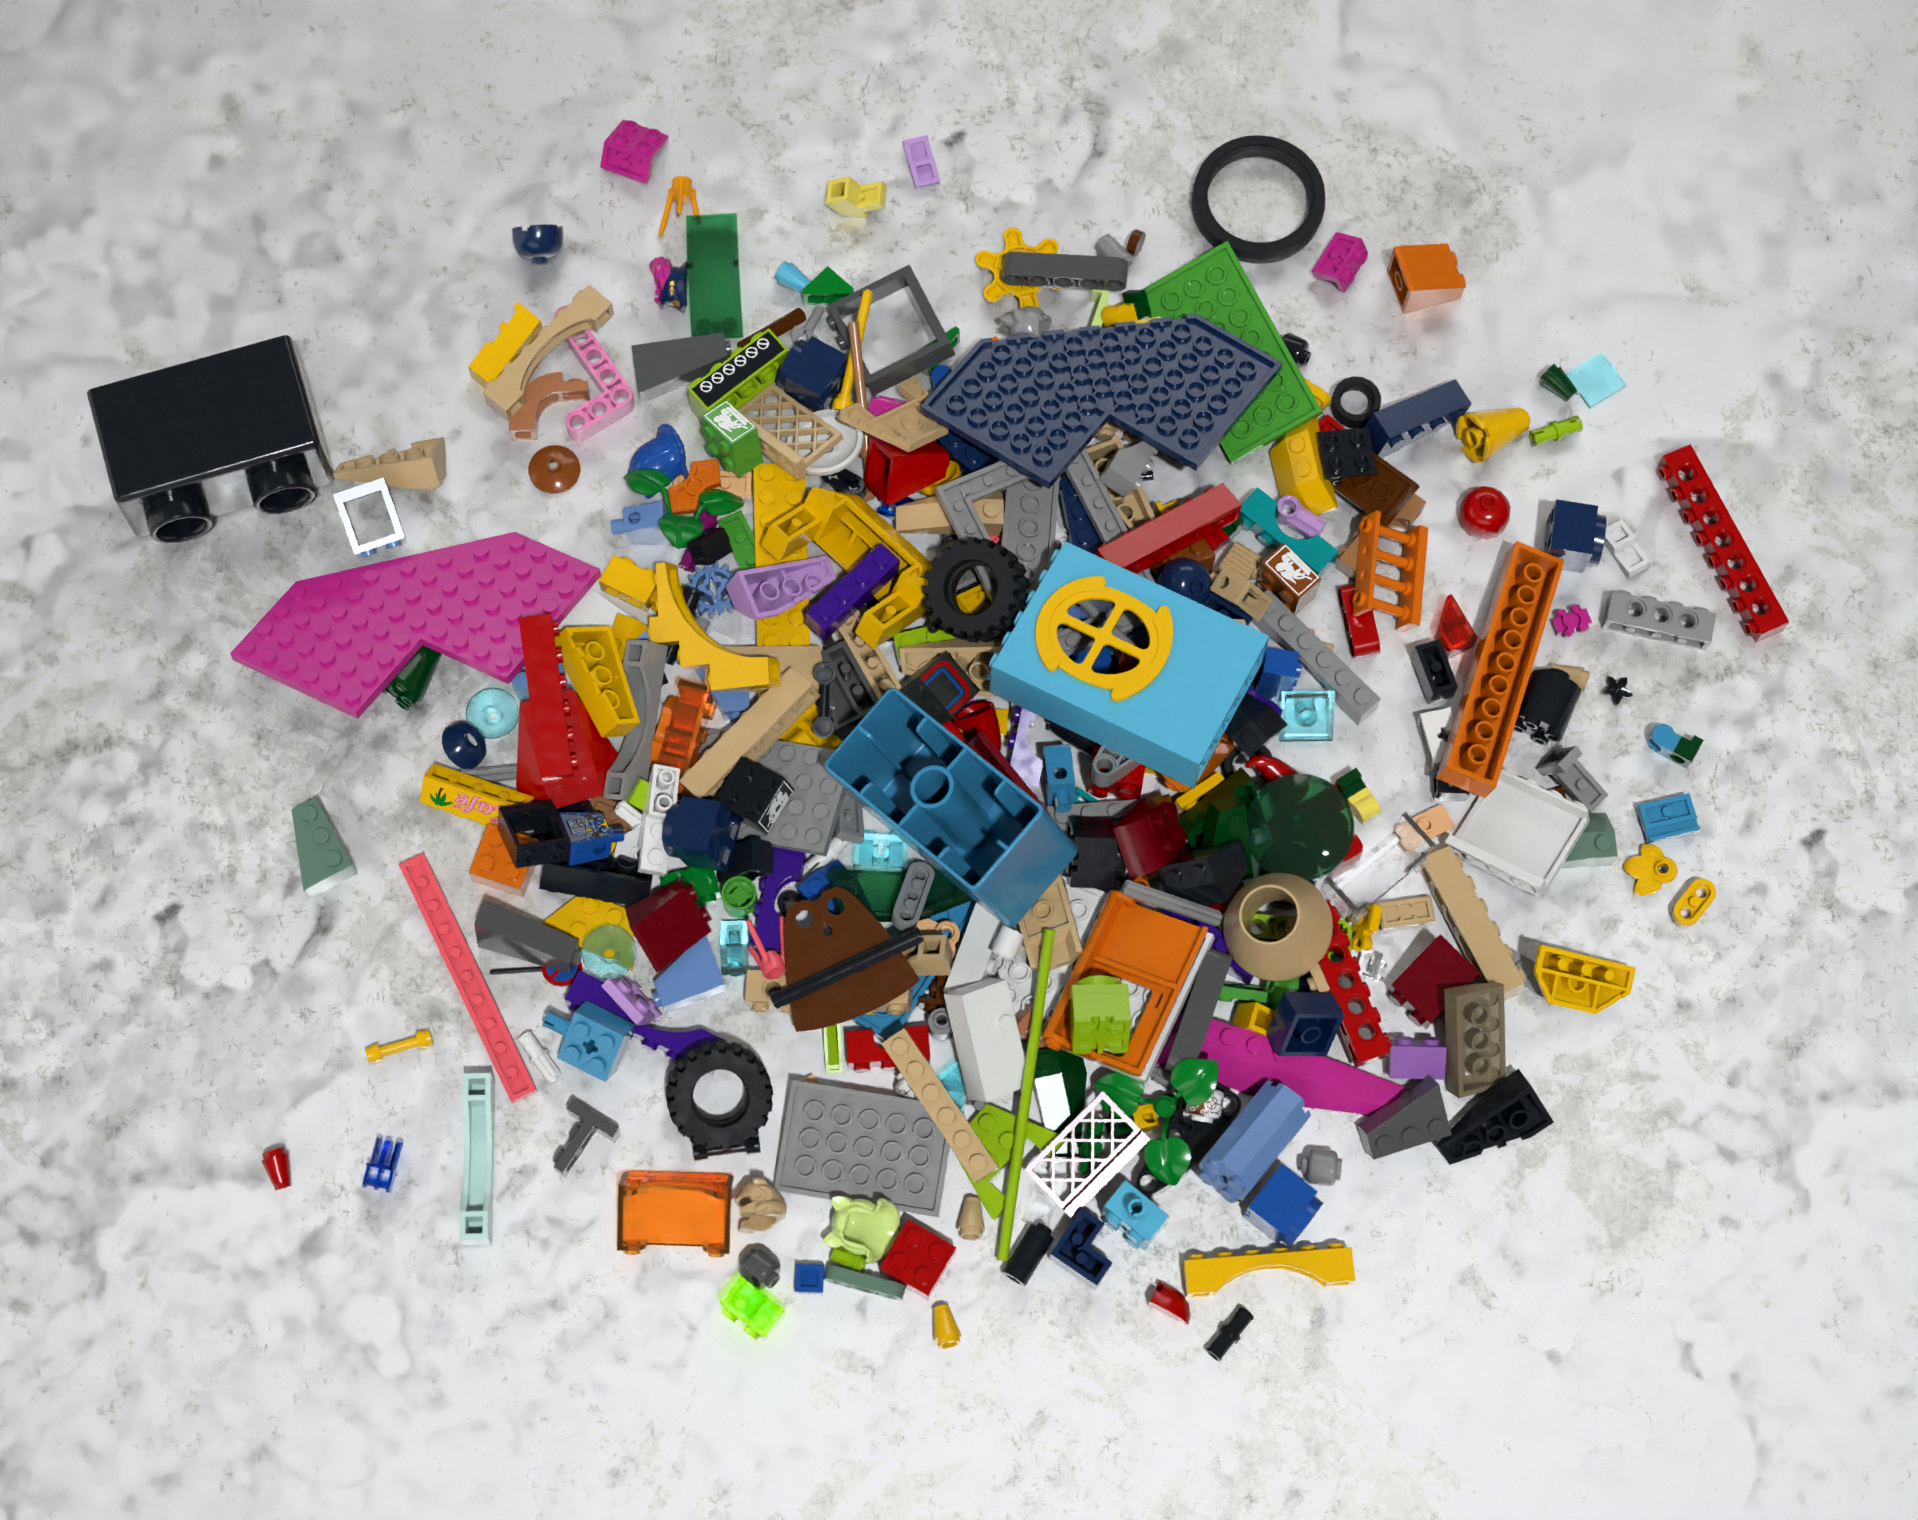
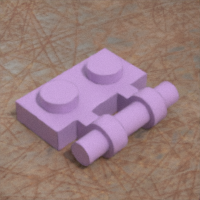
M628 976L624 978H608L601 985L636 1025H648L652 1020L656 1023L662 1018L663 1015L657 1009L655 1002L652 999L649 1000L641 992L642 988L637 982L633 983Z

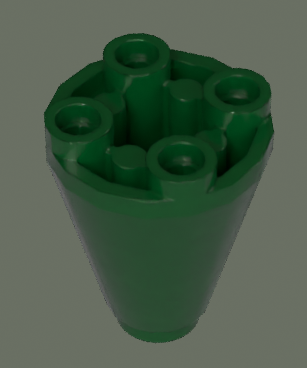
M422 646L382 693H389L396 698L395 703L406 711L410 707L418 708L423 701L442 654Z

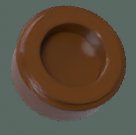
M1138 229L1132 232L1126 247L1130 254L1134 256L1139 254L1144 244L1146 233Z

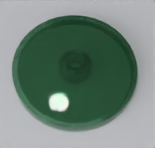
M1291 774L1270 782L1255 796L1247 812L1250 840L1249 850L1257 863L1269 874L1288 873L1299 876L1309 882L1319 880L1331 874L1343 863L1353 844L1355 824L1353 813L1346 798L1333 784L1314 775Z

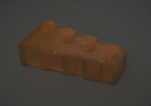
M679 678L677 688L680 691L679 702L673 701L671 708V722H673V725L666 727L663 746L666 747V750L660 751L657 764L679 768L680 780L686 770L692 768L701 759L702 754H699L701 744L705 745L709 730L706 729L708 720L714 719L716 705H713L710 686ZM679 782L677 800L681 801L682 796H686L687 792Z

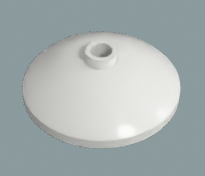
M825 409L813 412L841 432L843 440L806 468V473L816 476L837 473L851 465L859 456L864 443L863 431L839 419L840 410ZM811 421L800 422V428H814V423ZM829 434L817 435V441H827L832 436ZM814 435L799 436V442H811ZM788 436L787 443H794L795 436ZM799 449V454L804 458L813 452V449Z

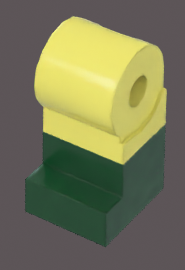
M1356 767L1338 778L1335 785L1349 805V811L1363 824L1381 813V808L1376 798L1370 793L1361 779L1362 775Z

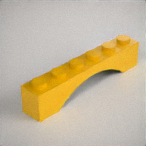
M1342 1243L1327 1245V1249L1316 1250V1246H1303L1299 1248V1251L1289 1252L1288 1248L1272 1249V1253L1261 1254L1260 1250H1249L1244 1252V1256H1233L1232 1252H1223L1216 1254V1258L1206 1259L1204 1254L1188 1256V1260H1184L1182 1264L1185 1298L1214 1296L1223 1286L1235 1278L1250 1272L1266 1269L1299 1273L1313 1279L1323 1287L1352 1285L1356 1281L1352 1247L1344 1248Z

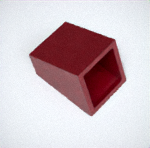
M683 878L625 909L630 929L656 973L711 932L709 921L712 920L710 913L705 906L700 908L696 901L699 898L693 884L687 886Z
M1440 934L1390 985L1387 992L1390 994L1389 998L1396 1006L1404 1007L1410 1013L1409 1018L1414 1024L1419 1027L1423 1026L1427 1030L1445 1011L1444 989L1473 984L1480 972Z

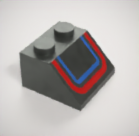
M945 650L910 675L899 691L942 725L960 711L980 689Z

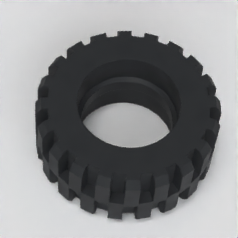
M968 537L967 541L962 539L954 541L952 548L945 546L940 550L943 555L940 558L934 557L930 563L934 567L931 572L926 570L924 577L929 580L928 585L923 586V594L928 596L924 603L926 609L932 612L930 617L946 633L969 642L978 643V641L986 643L992 642L994 637H1004L1008 628L1014 629V620L1020 610L1025 611L1023 606L1029 596L1026 593V588L1030 587V581L1024 575L1027 572L1024 565L1019 563V558L1013 552L985 538L981 540L977 537ZM986 566L995 573L997 578L998 590L996 598L992 605L984 612L977 615L966 614L959 608L957 603L956 589L958 582L971 568Z
M717 1040L715 1043H709V1041L702 1042L701 1046L695 1049L691 1047L686 1051L687 1054L684 1057L678 1058L673 1071H670L668 1076L666 1100L671 1120L683 1137L687 1136L691 1143L697 1146L702 1144L706 1149L714 1150V1147H721L722 1150H729L730 1146L736 1144L738 1147L746 1144V1139L749 1137L754 1138L759 1134V1128L765 1126L768 1121V1113L772 1111L773 1087L764 1064L755 1056L754 1052L748 1048H743L741 1044L736 1042L726 1043L725 1040ZM714 1070H728L736 1074L744 1084V1104L731 1117L719 1120L707 1118L697 1110L694 1104V1087L697 1081L706 1073Z

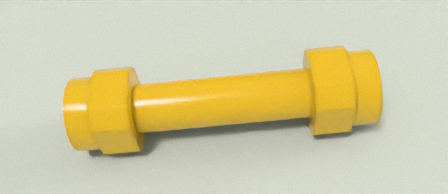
M430 1030L415 1032L416 1036L387 1045L379 1046L378 1043L370 1045V1047L365 1048L369 1064L381 1062L385 1056L419 1047L421 1050L429 1048V1046L434 1045Z

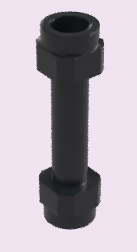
M759 1136L749 1137L745 1140L746 1144L739 1147L737 1144L732 1145L729 1150H722L721 1147H714V1150L706 1149L702 1144L698 1146L693 1145L694 1161L709 1160L708 1157L742 1152H747V1155L761 1153Z

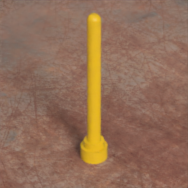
M869 289L864 290L862 293L856 320L859 322L861 345L873 296L872 291ZM851 347L841 392L833 400V410H842L854 404L852 402L853 397L850 396L854 381Z

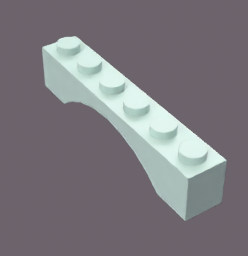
M463 1073L464 1178L460 1209V1241L463 1245L492 1244L495 1079L491 1073Z

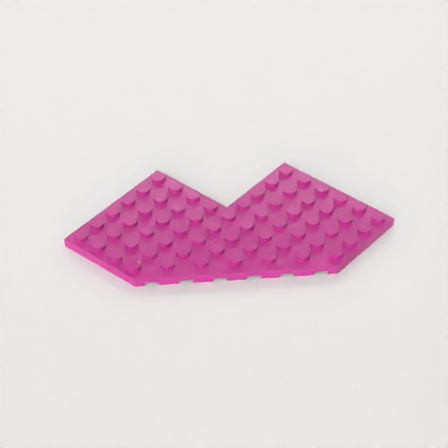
M517 532L498 535L296 581L233 649L230 655L235 662L359 719L422 646L509 684L525 666L518 618L551 613L552 620H558V625H560L601 577V572L595 566Z

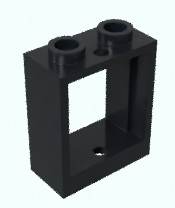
M552 800L499 807L497 829L515 868L569 861L570 838ZM547 829L551 839L520 844L515 833Z

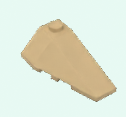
M1001 492L973 503L989 536H1000L1004 525V504ZM937 495L896 506L895 508L896 531L899 533L956 535Z
M994 637L992 642L986 643L982 641L974 643L958 638L900 646L902 673L912 675L943 651L947 650L980 689L976 695L982 697L997 696L989 692L990 681L988 680V675L992 669L989 667V663L994 653H1000L1002 650L1001 643L1004 637Z

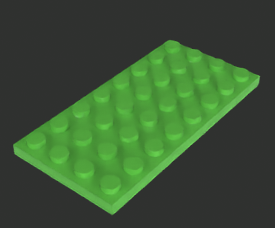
M1228 241L1144 288L1152 318L1161 316L1163 318L1171 317L1174 320L1186 318V315L1198 314L1283 363L1282 370L1220 442L1232 465L1283 437L1286 433L1303 423L1324 414Z

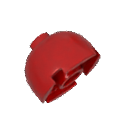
M1488 486L1476 487L1463 497L1459 505L1457 518L1461 528L1468 535L1481 537L1480 539L1483 540L1492 539L1505 530L1510 520L1511 507L1507 497L1501 491Z

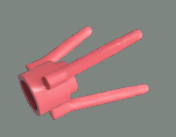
M784 916L779 918L781 955L777 954L776 951L766 952L751 920L746 921L761 957L753 946H749L748 950L760 967L763 977L770 980L783 976L786 971Z

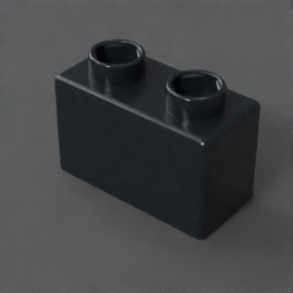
M288 335L92 388L87 392L114 500L134 534L139 537L150 535L157 542L165 544L181 543L198 538L206 533L212 526V517L254 506L256 510L264 514L292 512L304 507L313 500L316 493L315 488L329 485L335 479L308 378L292 338Z

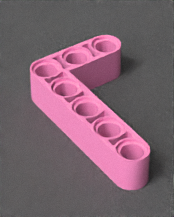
M564 305L557 309L555 316L559 312V310H561L562 308H566L568 305ZM591 330L584 331L565 340L601 392L600 395L567 415L565 419L569 437L576 442L587 440L630 414L635 407L631 388ZM578 339H587L584 343H576ZM593 358L600 359L597 363L589 362ZM605 378H614L612 382H603ZM621 397L628 398V400L623 403H619L616 401L618 398ZM599 410L606 411L604 415H595V412ZM577 423L584 424L582 428H572Z

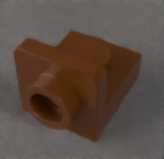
M938 976L937 980H932L931 996L936 997V999L920 997L919 1009H924V1012L931 1014L938 1008L947 1009L943 990L949 976Z

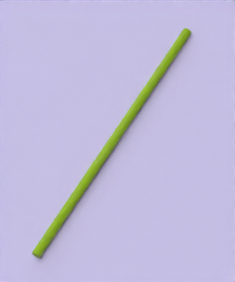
M1044 929L997 1255V1260L1007 1262L1055 931L1050 929Z

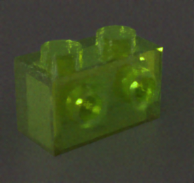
M741 1276L720 1301V1306L724 1309L721 1314L732 1323H735L736 1320L746 1326L743 1331L754 1340L760 1337L763 1341H766L786 1315L784 1309Z

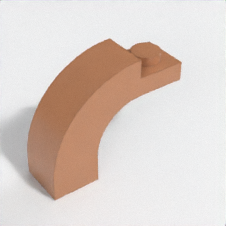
M554 372L542 375L529 382L524 393L527 404L509 421L511 440H538L539 417L548 406L554 403L590 401L588 381L581 379L564 381L562 372Z

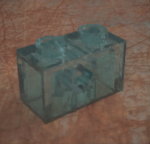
M864 830L865 838L861 844L854 843L853 872L906 875L909 846L893 832H889L888 835H881L872 830ZM879 848H884L883 855H878Z

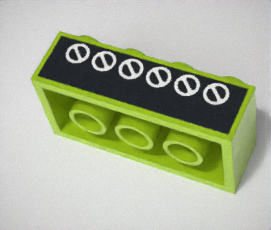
M769 328L763 333L758 332L751 338L750 343L743 348L735 349L731 353L730 358L723 363L715 364L711 368L710 373L703 378L695 379L690 384L688 394L691 411L702 422L701 415L725 399L737 410L740 409L770 384L777 382L780 368L789 350Z

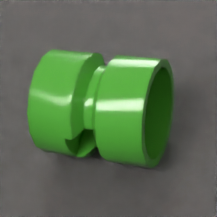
M735 876L727 880L721 892L725 911L734 919H748L754 915L758 901L754 883L743 876Z

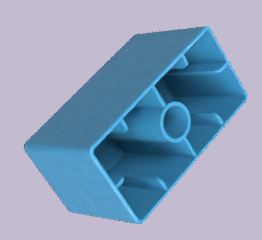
M891 688L885 692L825 762L826 771L868 813L1006 927L1011 928L1019 923L1077 854V846L1040 803L896 688Z

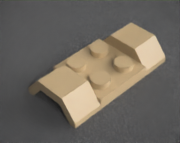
M1060 874L1019 921L1021 934L1025 936L1023 942L1032 970H1039L1044 929L1055 931L1050 970L1075 962L1083 952L1066 884L1062 874Z

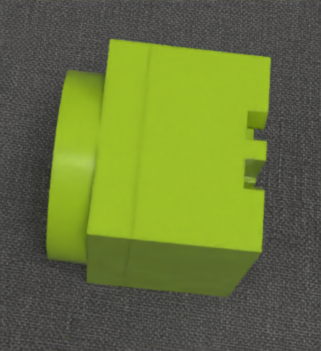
M1095 975L1083 978L1072 985L1070 991L1072 1054H1089L1092 1049H1097V1054H1103V1049H1109L1111 1053H1128L1131 1026L1128 984H1123L1120 980L1111 976Z

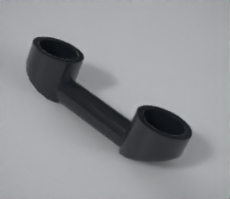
M821 663L814 670L815 680L819 683L820 697L818 718L813 723V732L819 738H828L834 731V724L829 719L830 683L835 679V669L828 663Z

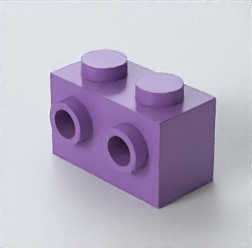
M1396 1036L1395 1040H1390L1391 1048H1389L1390 1053L1387 1056L1386 1067L1389 1078L1424 1079L1430 1075L1433 1079L1445 1080L1447 1047L1443 1041H1439V1038L1428 1036L1423 1037V1040H1412L1409 1036Z

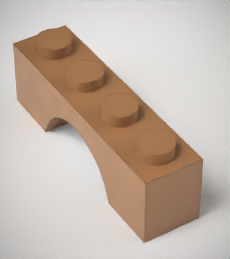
M1414 493L1388 527L1408 530L1423 512L1426 501ZM1359 528L1352 536L1354 540L1349 547L1344 545L1336 556L1339 559L1336 569L1355 583L1360 542Z

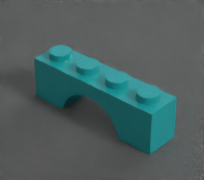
M1257 487L1242 504L1239 516L1244 520L1243 529L1252 531L1266 547L1271 546L1274 550L1285 543L1321 577L1336 561L1339 551L1319 535L1309 539H1295L1286 535L1276 522L1275 511L1278 503Z

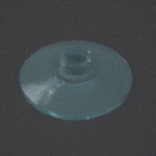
M487 688L479 691L470 699L466 707L467 723L476 727L485 739H498L506 736L515 728L519 719V707L515 698L509 692L500 688ZM492 713L498 714L496 720H490L489 716Z
M607 925L593 930L586 937L582 946V960L585 967L592 975L600 979L607 980L608 978L624 976L631 970L636 960L637 950L633 938L627 931L617 926ZM607 950L615 952L612 959H607L604 956Z

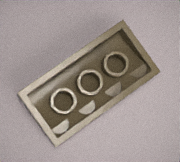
M1480 983L1444 989L1447 1091L1458 1098L1489 1091L1497 1082L1506 1077L1504 984Z

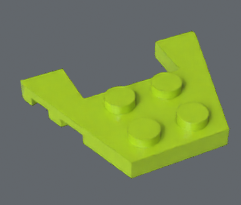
M986 1104L969 1124L984 1143L1000 1169L976 1184L963 1165L962 1167L988 1214L996 1221L1004 1212L1006 1197L991 1182L1011 1160L1017 1116ZM1028 1121L1025 1143L1030 1140L1042 1151L1058 1134ZM1059 1142L1055 1146V1153L1065 1142ZM1051 1151L1047 1154L1049 1158H1051Z

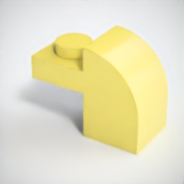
M850 176L829 180L826 204L834 211L845 216L856 218L869 217V211L885 208L887 185L882 181L859 185Z

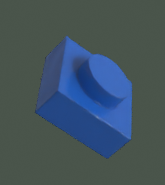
M796 1264L795 1293L823 1294L825 1266L819 1264Z

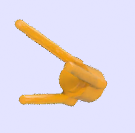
M677 176L672 179V188L668 189V199L658 232L659 237L663 236L673 199L677 202L678 214L682 213L683 203L691 199L697 226L701 225L696 200V189L692 188V180L689 177Z

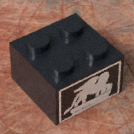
M741 756L714 800L721 801L727 807V810L732 812V816H736L742 823L767 835L795 789L784 777Z

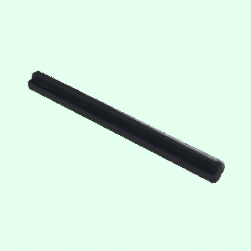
M915 927L772 993L771 1001L776 1009L782 1008L924 941L920 929Z

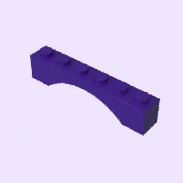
M579 970L564 998L570 1012L574 1014L583 1003L589 1001L635 1024L602 988L603 981ZM636 1024L630 1040L633 1037L642 1041L641 1045L650 1051L656 1052L658 1049L667 1053L665 1057L673 1062H676L679 1057H684L687 1054L686 1051L691 1047L695 1049L701 1046L702 1042L709 1041V1043H715L717 1040H724L704 1029L689 1032H668ZM715 1070L708 1072V1074L713 1075Z

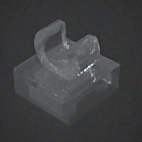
M1376 950L1358 952L1357 960L1361 971L1358 973L1361 981L1383 980L1384 977L1378 975L1379 968L1387 967V963L1382 960V953Z

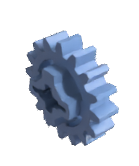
M715 562L714 567L704 565V570L696 567V576L689 575L688 579L691 584L685 585L705 592V595L700 598L697 605L699 616L702 617L707 612L709 613V618L713 619L715 613H718L720 618H723L724 611L732 614L733 604L726 585L736 574V571L734 570L729 573V565L726 564L723 568H719L718 562ZM711 583L713 584V587L716 589V591H718L717 597H715V594L711 590Z

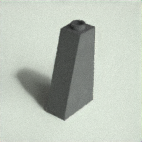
M724 332L632 345L640 403L647 402L689 384L699 377L703 378L710 373L711 368L715 364L726 361L732 351L730 341L725 342Z
M483 901L474 923L478 947L571 974L574 966L580 964L583 951L580 950L579 939L491 902Z

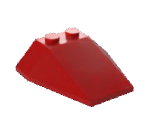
M572 687L562 690L563 700H569L571 716H566L567 727L572 726L574 742L569 744L570 752L576 753L578 769L573 770L574 777L541 781L530 700L520 702L517 791L533 796V802L552 800L555 809L604 795L606 773L618 756L617 751L608 738L601 737L586 707Z

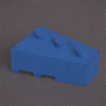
M1267 647L1263 663L1258 670L1257 679L1255 680L1254 689L1257 693L1268 700L1284 703L1287 696L1292 695L1297 679L1301 675L1302 662H1298L1299 652Z

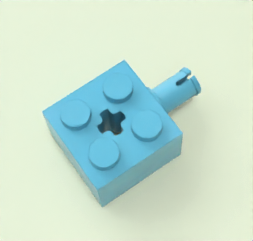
M1126 1180L1104 1205L1101 1215L1105 1218L1103 1223L1114 1232L1117 1230L1121 1231L1126 1236L1125 1241L1137 1250L1140 1247L1144 1251L1165 1227L1169 1218L1166 1212Z

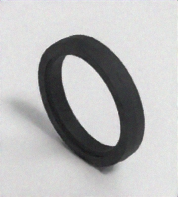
M1244 136L1228 141L1216 148L1201 165L1192 190L1193 215L1200 232L1214 248L1228 241L1239 261L1254 264L1273 263L1293 256L1312 240L1324 215L1325 187L1322 176L1314 162L1295 145L1271 136ZM1247 157H1265L1287 165L1301 178L1307 189L1309 212L1303 223L1290 235L1272 242H1250L1227 232L1214 218L1208 203V188L1215 175L1223 167L1231 162Z

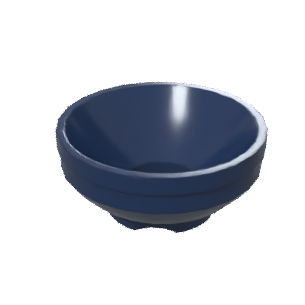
M457 722L444 730L442 746L447 757L455 765L463 769H473L485 759V738L476 727L464 722ZM468 734H471L473 736V738L477 742V746L473 745L469 741Z

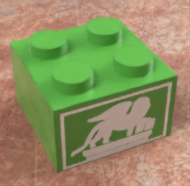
M726 399L701 415L703 425L701 430L706 439L705 449L712 458L716 457L721 462L727 472H732L738 478H741L753 470L754 467L763 463L757 427Z

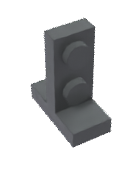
M573 1099L566 1109L568 1114L582 1122V1125L575 1126L569 1136L570 1143L566 1149L561 1148L553 1160L556 1163L553 1166L555 1171L565 1178L596 1132L614 1143L621 1135L619 1128Z

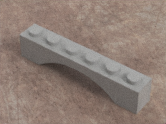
M1144 440L1131 447L1119 449L1106 465L1098 481L1122 497H1125L1131 490L1135 492L1143 481V478L1140 477L1141 474H1145L1153 463L1150 457L1152 455L1155 456L1159 449Z
M1269 589L1266 590L1264 593L1272 598L1273 601L1260 622L1254 619L1251 622L1264 634L1269 635L1270 638L1283 645L1289 651L1299 652L1298 659L1320 680L1339 708L1359 726L1377 709L1381 698Z
M627 639L623 667L640 723L626 734L621 751L606 773L604 799L618 802L626 801L638 778L648 782L651 762L650 750L655 735L668 646L648 640Z

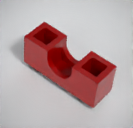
M928 1025L901 1027V1030L905 1028L930 1064ZM873 1029L846 1031L848 1070L854 1069L856 1073L869 1072L870 1068L881 1067L883 1071L898 1069L886 1050L878 1047L875 1043Z

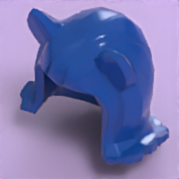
M668 424L659 426L656 437L641 445L635 451L627 473L637 469L652 468L664 472L669 476L671 482L679 475L684 476L686 479L689 476L685 461L686 453L684 444L677 431ZM644 495V496H645L647 499H650V498H652L654 495Z

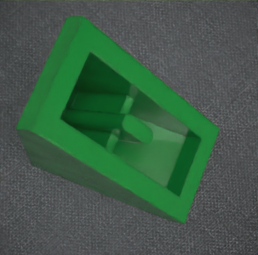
M827 266L803 289V305H830L853 293L854 288Z

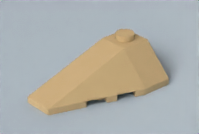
M444 437L411 443L412 448L400 452L396 451V448L389 449L378 458H374L373 455H367L339 463L333 472V476L336 479L364 483L384 478L387 486L413 490H435L440 487L446 477Z

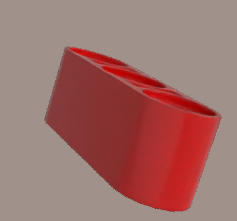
M1356 584L1339 586L1338 598L1352 658L1380 654V641L1373 610L1359 616H1354L1352 599L1355 594Z

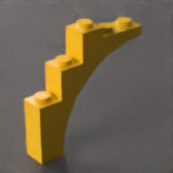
M666 562L656 563L654 581L657 586L655 605L658 616L649 617L647 633L651 642L665 646L679 645L677 656L682 668H710L708 683L711 686V691L724 693L781 686L779 659L741 656L724 648L709 637L696 622L686 604L680 586L677 565Z

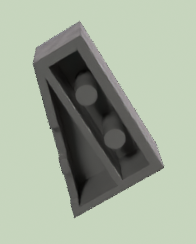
M845 640L821 652L823 663H828L835 669V679L830 683L829 705L834 724V734L839 739L850 734L879 701Z
M1430 1075L1422 1079L1423 1082L1412 1090L1402 1093V1097L1389 1106L1385 1105L1358 1124L1364 1151L1373 1160L1452 1135L1439 1083Z

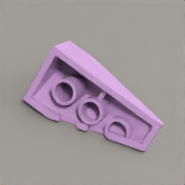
M827 555L737 571L726 585V589L735 610L755 621L779 616L834 582L837 577Z

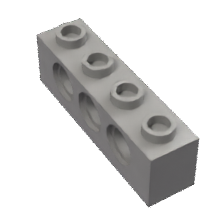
M1618 590L1612 591L1607 599L1602 629L1706 651L1712 642L1716 613L1709 612L1708 609L1703 607L1690 608L1683 606L1679 602L1671 601L1667 603L1657 601L1652 596L1639 597L1631 595L1628 591ZM1628 610H1635L1639 616L1634 617L1630 615ZM1654 615L1662 616L1665 622H1658ZM1680 621L1688 622L1691 628L1683 627Z

